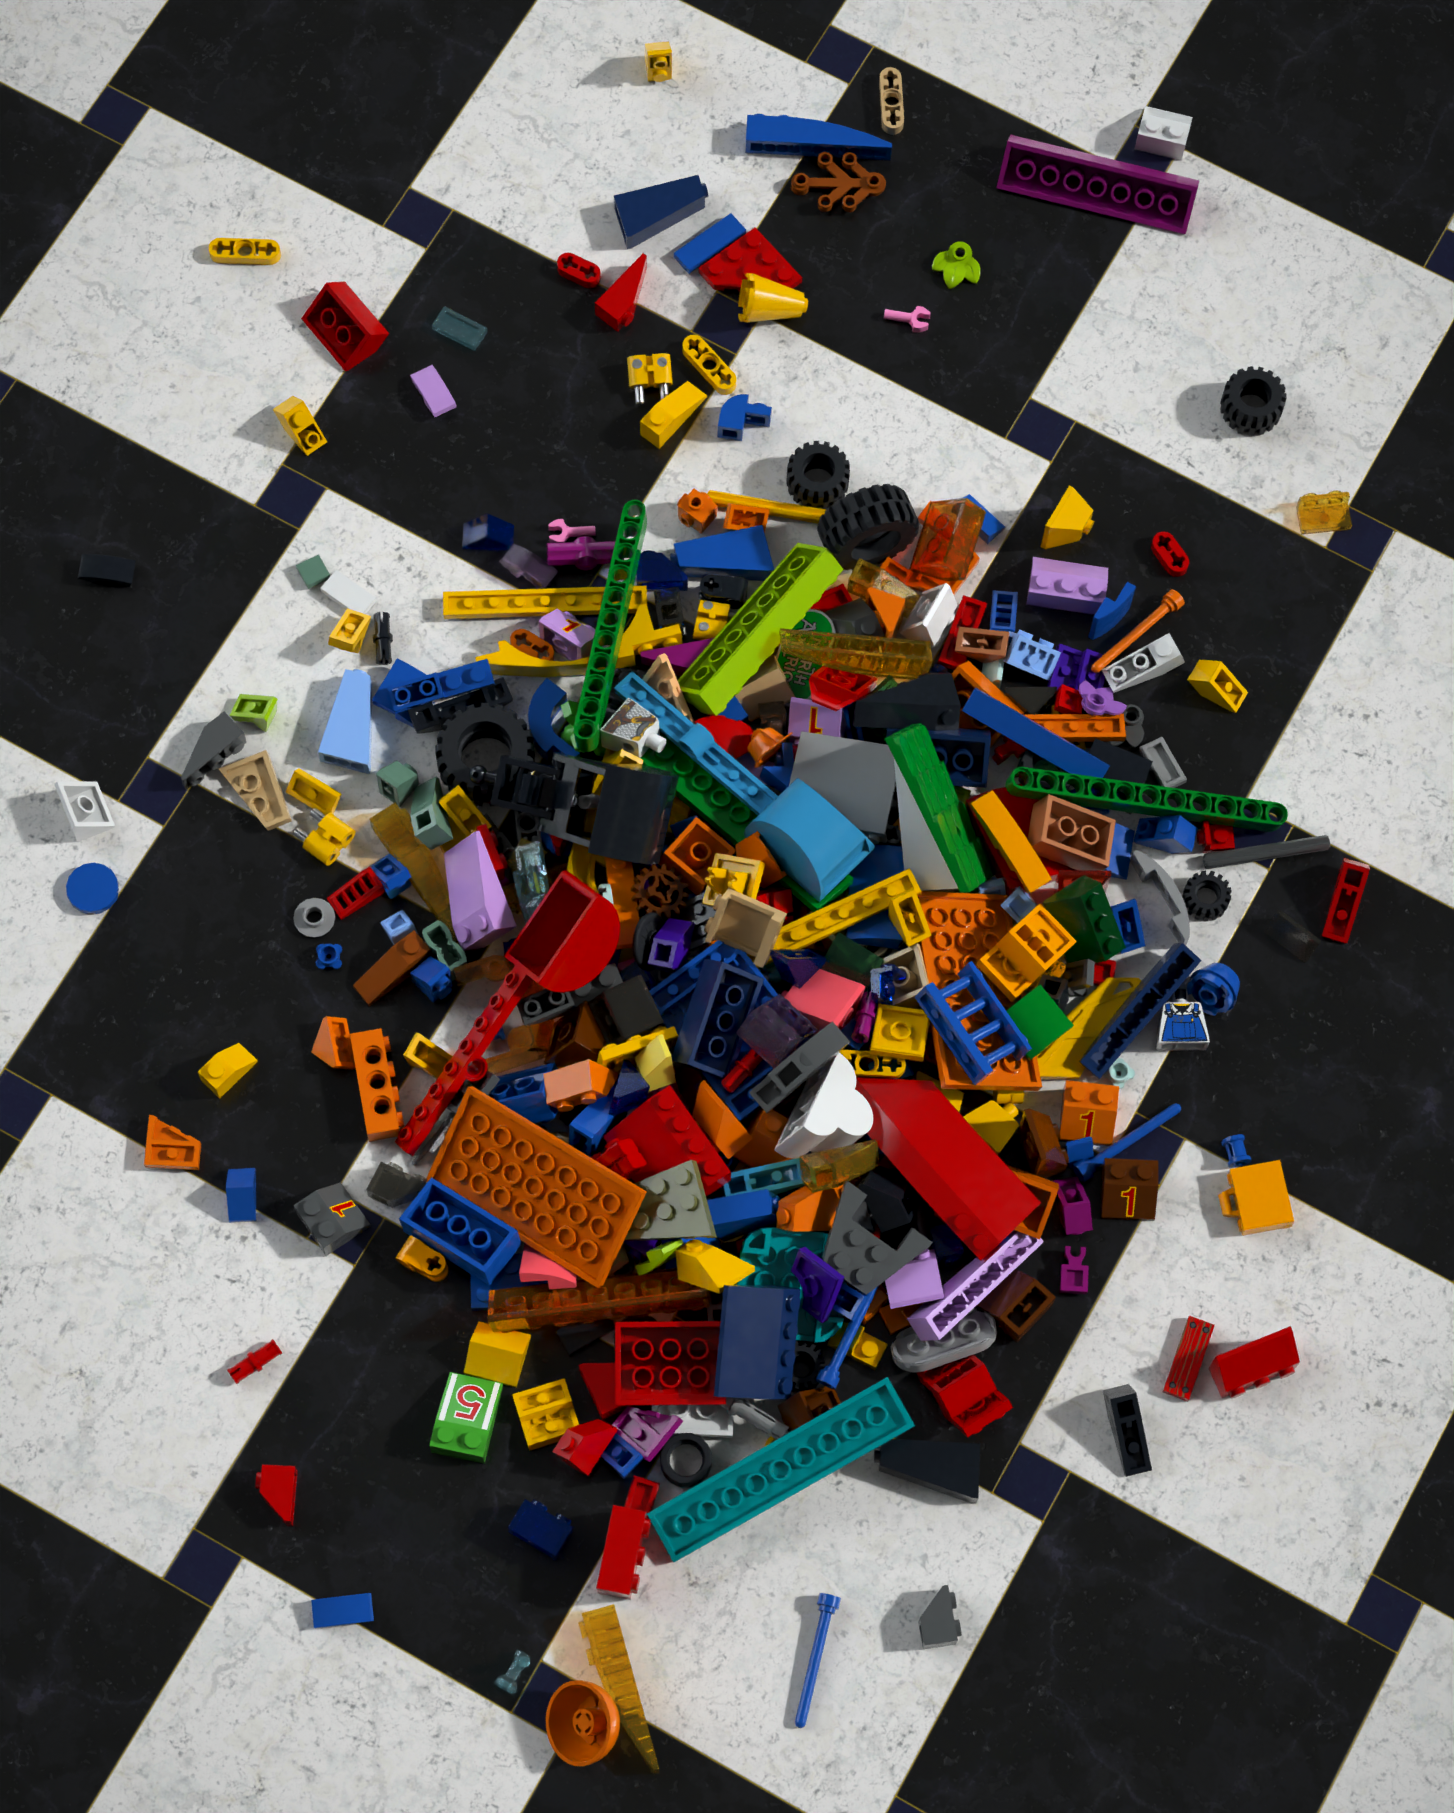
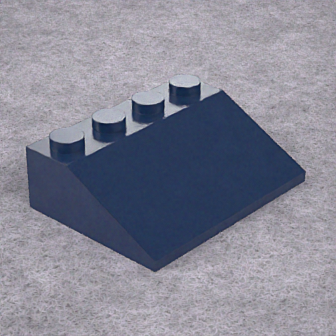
M724 1285L714 1396L754 1399H788L791 1397L795 1343L798 1333L800 1289L777 1285Z

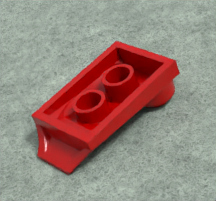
M831 659L809 678L811 700L833 711H838L859 698L871 694L878 678Z

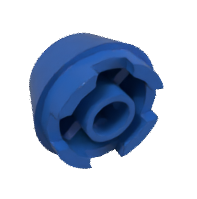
M1212 963L1191 975L1187 985L1188 996L1192 994L1194 999L1201 1003L1204 1013L1215 1016L1218 1012L1226 1013L1235 1006L1240 981L1237 974L1230 967L1222 963Z

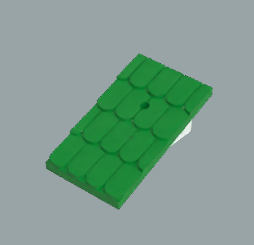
M912 724L885 738L894 757L904 871L909 868L911 869L921 890L959 889L960 893L971 892L994 876V869L981 836H976L966 807L957 797L944 761H940L927 728L922 724Z

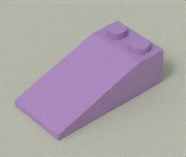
M475 831L444 853L452 926L463 951L485 948L517 927L480 831Z

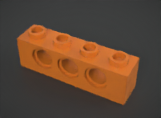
M381 1028L352 1033L350 1038L369 1142L398 1137L399 1128L404 1127L402 1111L396 1112L395 1102H400L398 1087H392L390 1078L395 1077L393 1061L388 1062L386 1052H391L389 1037H383ZM372 1055L380 1057L379 1062L375 1064L368 1063L367 1059ZM376 1080L385 1082L384 1086L380 1089L372 1088L371 1084ZM380 1105L389 1107L388 1112L385 1114H378L375 1110Z

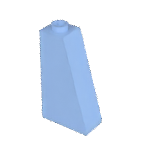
M345 669L318 750L320 762L370 774L372 729L371 677L359 669H354L353 671Z

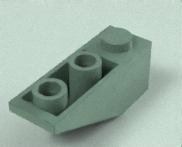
M437 776L415 787L410 814L415 837L430 850L453 839L448 814L438 802L443 797V793Z

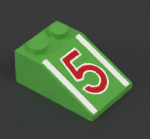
M450 1372L429 1445L431 1452L485 1464L503 1383Z

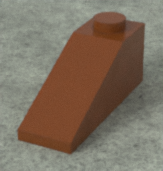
M414 930L393 945L353 987L370 1006L411 976L410 973L431 956V950Z

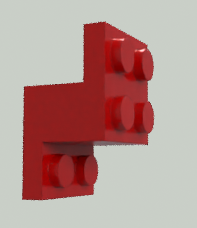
M974 1355L917 1373L920 1382L933 1393L944 1417L967 1438L979 1433L983 1427L994 1420L1000 1419L1007 1411L1013 1408L1009 1399L997 1390L985 1364Z

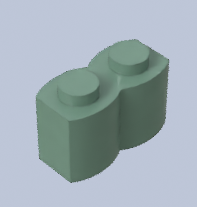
M437 920L422 930L424 942L430 948L431 956L450 969L452 981L468 972L466 955L463 949L452 940L451 932L443 922Z

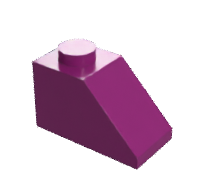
M1078 1176L1054 1180L1053 1182L1059 1184L1055 1200L1060 1222L1066 1235H1078L1085 1231L1093 1230L1090 1201Z

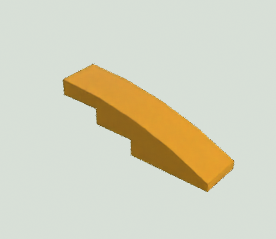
M993 790L970 803L995 849L998 848L1010 870L1015 871L1027 893L1035 891L1052 880L1024 833Z

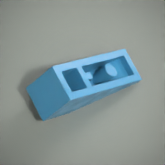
M797 1158L731 1172V1181L723 1185L722 1189L724 1197L768 1189L775 1195L806 1185V1179L801 1159Z

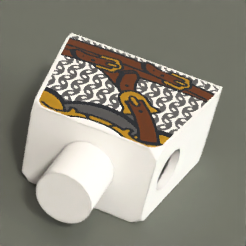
M630 698L621 705L600 729L602 747L616 752L623 749L639 758L649 748L660 753L666 745V739L659 736L658 718Z

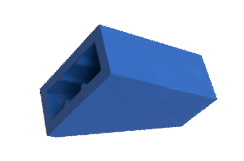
M768 1189L707 1200L716 1236L723 1241H728L748 1234L750 1231L776 1224L780 1197Z

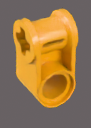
M411 1235L395 1258L406 1268L416 1271L434 1282L444 1280L449 1272L447 1262L441 1253ZM439 1263L440 1269L434 1268L431 1270V1264L437 1265Z

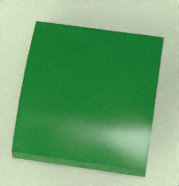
M1041 985L1037 986L1007 1010V1013L1020 1032L1027 1038L1032 1048L1025 1055L1029 1061L1074 1026Z

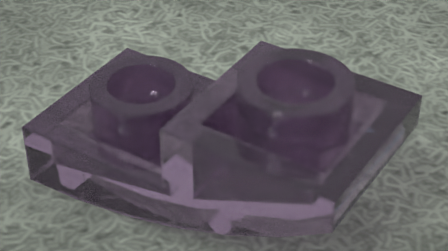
M513 544L499 561L516 578L523 575L537 589H544L558 573L545 560L516 544Z

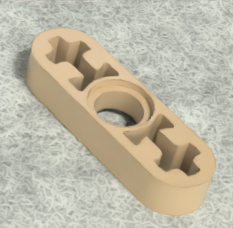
M888 67L881 71L879 79L881 121L883 130L888 134L895 135L902 131L904 125L901 73L896 68ZM887 77H892L893 88H889ZM895 97L898 103L896 105H888L885 99ZM895 113L896 125H891L890 116Z

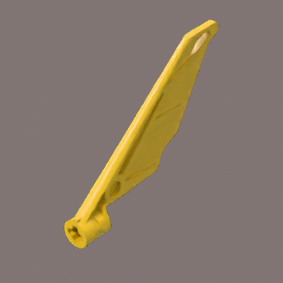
M1106 978L1103 983L1097 986L1066 1015L1074 1026L1037 1055L1041 1080L1080 1078L1085 1068L1079 1062L1109 1020L1140 984V978ZM1119 983H1130L1132 986L1113 995ZM993 1090V1099L998 1104H1022L1024 1091Z

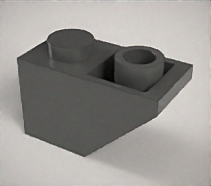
M948 1585L941 1587L918 1621L923 1650L956 1645L957 1637L962 1636L959 1619L954 1620L952 1610L957 1608L955 1593L949 1592Z

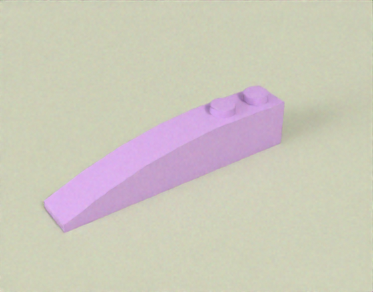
M1013 1230L981 1261L976 1257L942 1286L943 1299L924 1302L907 1318L921 1341L940 1340L1043 1243V1240Z

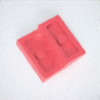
M524 1243L519 1271L521 1282L548 1280L549 1289L576 1288L578 1279L576 1274Z

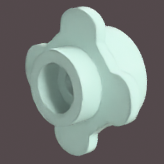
M1117 1058L1103 1076L1106 1079H1110L1114 1086H1119V1089H1122L1127 1080L1134 1078L1135 1071L1123 1059Z

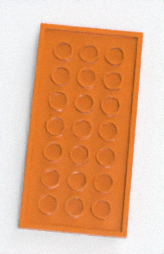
M921 891V894L917 895L932 935L918 942L921 948L929 984L933 982L939 990L959 980L960 978L957 974L970 961L980 970L976 965L979 959L1013 928L1012 917L1000 906L1008 898V895ZM981 971L983 978L1006 1011L1026 996L1024 991L1011 1002ZM967 988L945 999L954 1012L975 1001ZM982 1010L960 1021L969 1034L990 1023ZM930 1021L941 1089L1039 1091L1042 1088L1037 1056L1030 1061L1025 1056L1016 1061L1012 1053L991 1064L990 1066L993 1071L982 1082L974 1085ZM997 1032L975 1043L983 1056L1005 1045Z
M473 1086L467 1088L425 1180L428 1182L432 1177L518 1231L521 1241L597 1288L603 1286L647 1191Z

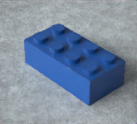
M432 1177L399 1218L403 1231L406 1234L421 1240L430 1248L441 1253L444 1258L489 1286L522 1245L516 1229Z

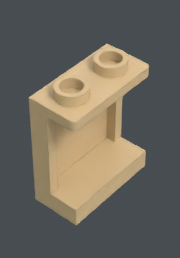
M728 888L723 896L719 894L715 900L713 909L716 910L714 918H709L705 926L704 932L708 933L705 942L710 944L713 939L721 940L726 945L756 957L753 964L763 968L771 956L787 913Z

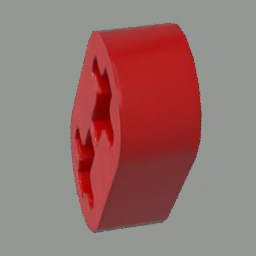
M563 253L558 257L557 271L562 277L586 288H594L600 283L601 273L596 264L573 253ZM572 263V266H568L567 269L564 268V264ZM591 272L594 273V277L590 276L589 279L585 278V274L589 275Z
M1157 533L1152 540V552L1171 576H1183L1189 566L1188 556L1170 533ZM1159 541H1161L1162 543L1167 542V549L1164 546L1159 547ZM1175 560L1177 563L1182 562L1181 568L1178 565L1173 567V561Z

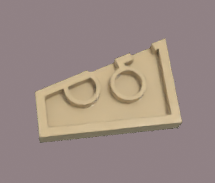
M266 750L219 768V771L268 831L292 822L273 764Z

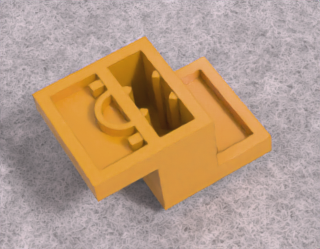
M1040 903L979 959L976 965L1013 1002L1077 941Z

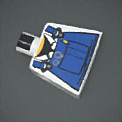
M1177 989L1172 995V1002H1166L1161 1008L1156 1051L1206 1050L1210 1041L1202 1005L1200 1002H1188L1187 990Z

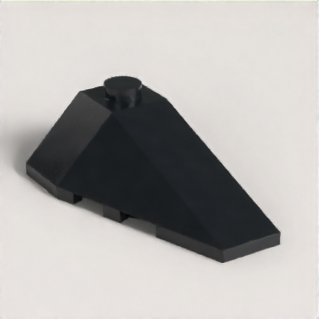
M925 673L912 681H904L898 683L896 687L885 691L880 690L859 698L853 704L852 726L904 729L912 724H922L927 730L933 731L959 730L961 704L952 674Z

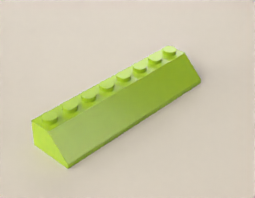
M797 543L677 680L684 698L689 704L701 713L717 716L725 710L728 702L742 690V686L747 680L757 673L760 665L774 653V649L779 643L789 636L792 628L806 616V612L821 599L824 591L837 580V576L843 571V568L828 548Z

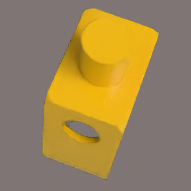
M990 1100L963 1116L998 1156L1019 1127L1018 1122L1014 1119L1018 1115V1109L1012 1103L1001 1107L997 1102Z

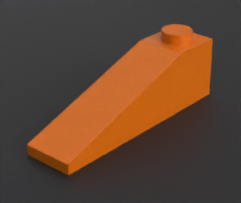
M605 857L607 884L611 885L613 906L618 913L620 921V934L616 949L632 948L634 931L639 922V913L636 909L638 905L637 902L632 901V897L636 894L631 891V887L635 884L633 881L632 862Z

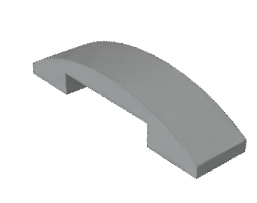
M1139 850L1134 851L1130 859L1132 866L1142 882L1152 878L1174 915L1170 921L1169 928L1178 943L1187 945L1190 937V924L1186 905L1179 889L1168 873L1157 862Z

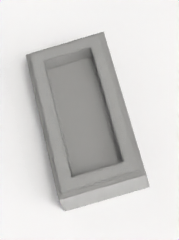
M1163 737L1139 748L1143 758L1153 761L1150 771L1159 786L1175 788L1186 783L1187 778Z

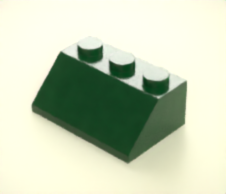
M1083 875L1043 901L1045 909L1077 941L1063 954L1066 963L1090 959L1095 963L1105 962L1126 948L1101 882Z

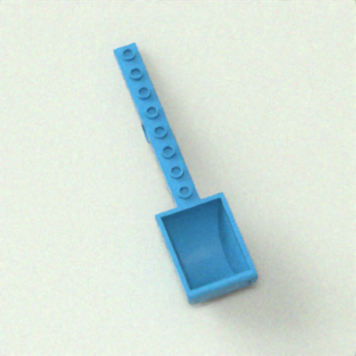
M633 671L614 687L615 693L624 701L630 698L657 717L662 734L758 815L746 827L744 838L758 831L761 835L759 838L768 848L779 868L785 871L789 877L817 901L820 902L875 849V845L853 823L799 778L794 780L777 796L715 742L712 734L703 725L692 723Z

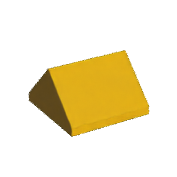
M479 1321L469 1343L464 1374L517 1388L531 1335Z

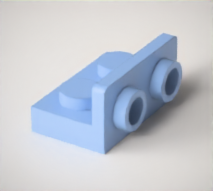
M1020 629L1017 634L1009 631V637H1012V641L1003 662L1049 681L1061 652L1052 649L1053 643L1041 638L1039 642L1033 641V635Z

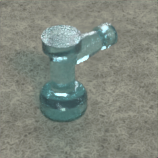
M516 1650L514 1654L516 1658L506 1675H499L494 1682L499 1688L510 1694H514L517 1689L515 1680L521 1669L528 1667L531 1660L529 1655L520 1650Z

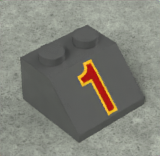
M341 1182L318 1189L293 1205L296 1214L325 1256H328L371 1227Z

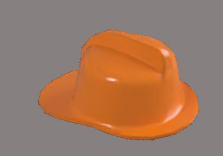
M770 727L765 729L757 728L753 732L751 742L748 745V751L755 761L754 767H761L773 758L781 744L785 743L786 739L793 732L783 736Z

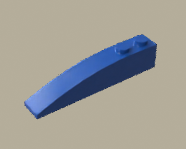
M747 115L745 153L818 157L820 153L828 152L832 157L842 158L845 153L852 152L856 155L857 159L891 160L892 143L862 131L820 120L789 117L787 115Z

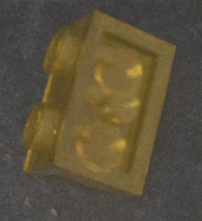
M1336 490L1328 494L1317 495L1315 493H1308L1300 497L1296 511L1301 535L1350 530L1352 522L1348 507L1349 492Z

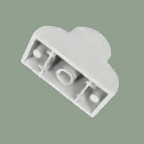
M838 1053L812 1077L807 1079L774 1149L782 1156L797 1159L811 1151L818 1157L831 1159L838 1156L871 1129L873 1125L872 1109L865 1097L855 1090V1071L842 1054Z

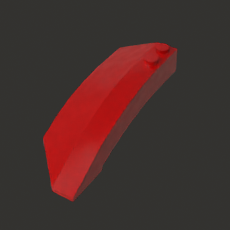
M856 1077L855 1090L865 1097L873 1112V1125L867 1134L980 1261L1041 1204L1040 1200L982 1139L932 1080Z

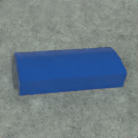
M875 845V849L849 873L854 879L853 884L848 887V896L904 871L902 846ZM889 909L846 928V942L898 949L902 938L888 917Z

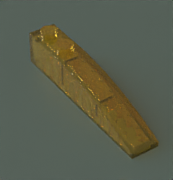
M781 628L779 631L782 652L805 661L850 673L914 680L919 678L918 676L928 673L933 661L930 641Z
M395 802L369 819L371 828L389 854L408 869L412 876L409 878L411 885L436 920L443 922L448 927L452 940L459 945L452 926L448 889L439 868L427 846L415 837L413 826L410 823V814L405 808L400 809Z
M613 1604L582 1613L583 1621L578 1622L582 1639L588 1637L590 1648L585 1650L589 1665L596 1666L603 1689L610 1694L616 1703L620 1716V1725L633 1746L653 1773H658L660 1768L615 1606Z

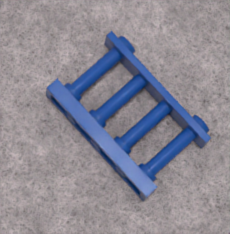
M970 961L957 974L960 978L959 980L940 990L932 982L926 985L915 996V999L972 1083L976 1085L993 1071L990 1066L991 1064L1011 1053L1016 1061H1019L1032 1048L1027 1038L1020 1032L983 978L981 971ZM967 988L975 1001L955 1012L952 1011L945 999ZM982 1010L990 1023L969 1034L960 1021ZM997 1032L1005 1045L983 1056L975 1043Z

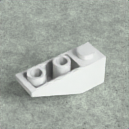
M1170 633L1102 669V672L1115 693L1161 676L1185 663Z

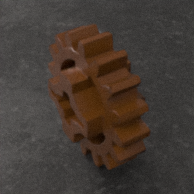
M652 864L649 870L643 868L640 875H637L633 880L636 884L631 887V891L637 893L632 897L633 902H639L636 908L637 911L644 909L646 911L645 914L657 913L665 921L671 915L676 917L680 913L679 909L683 910L686 906L684 901L689 897L688 893L683 892L688 887V883L680 882L683 875L676 876L674 874L676 868L674 867L670 871L666 870V864H662L659 869H657L655 864ZM649 879V887L644 890V884ZM676 895L674 904L670 906L671 898Z

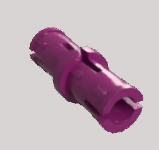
M870 991L869 997L868 992L863 994L860 1009L855 1014L856 1025L852 1033V1039L857 1043H862V1039L864 1043L868 1042L871 1027L875 1024V1012L880 1000L879 995L875 992Z

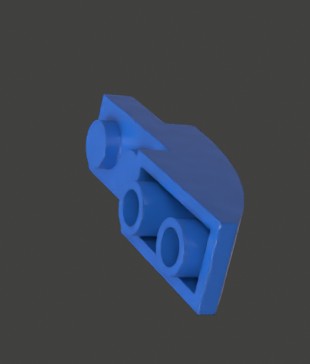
M484 659L440 673L436 672L401 682L387 688L394 712L414 708L431 701L434 703L470 693L473 690L494 685L495 682L489 661Z

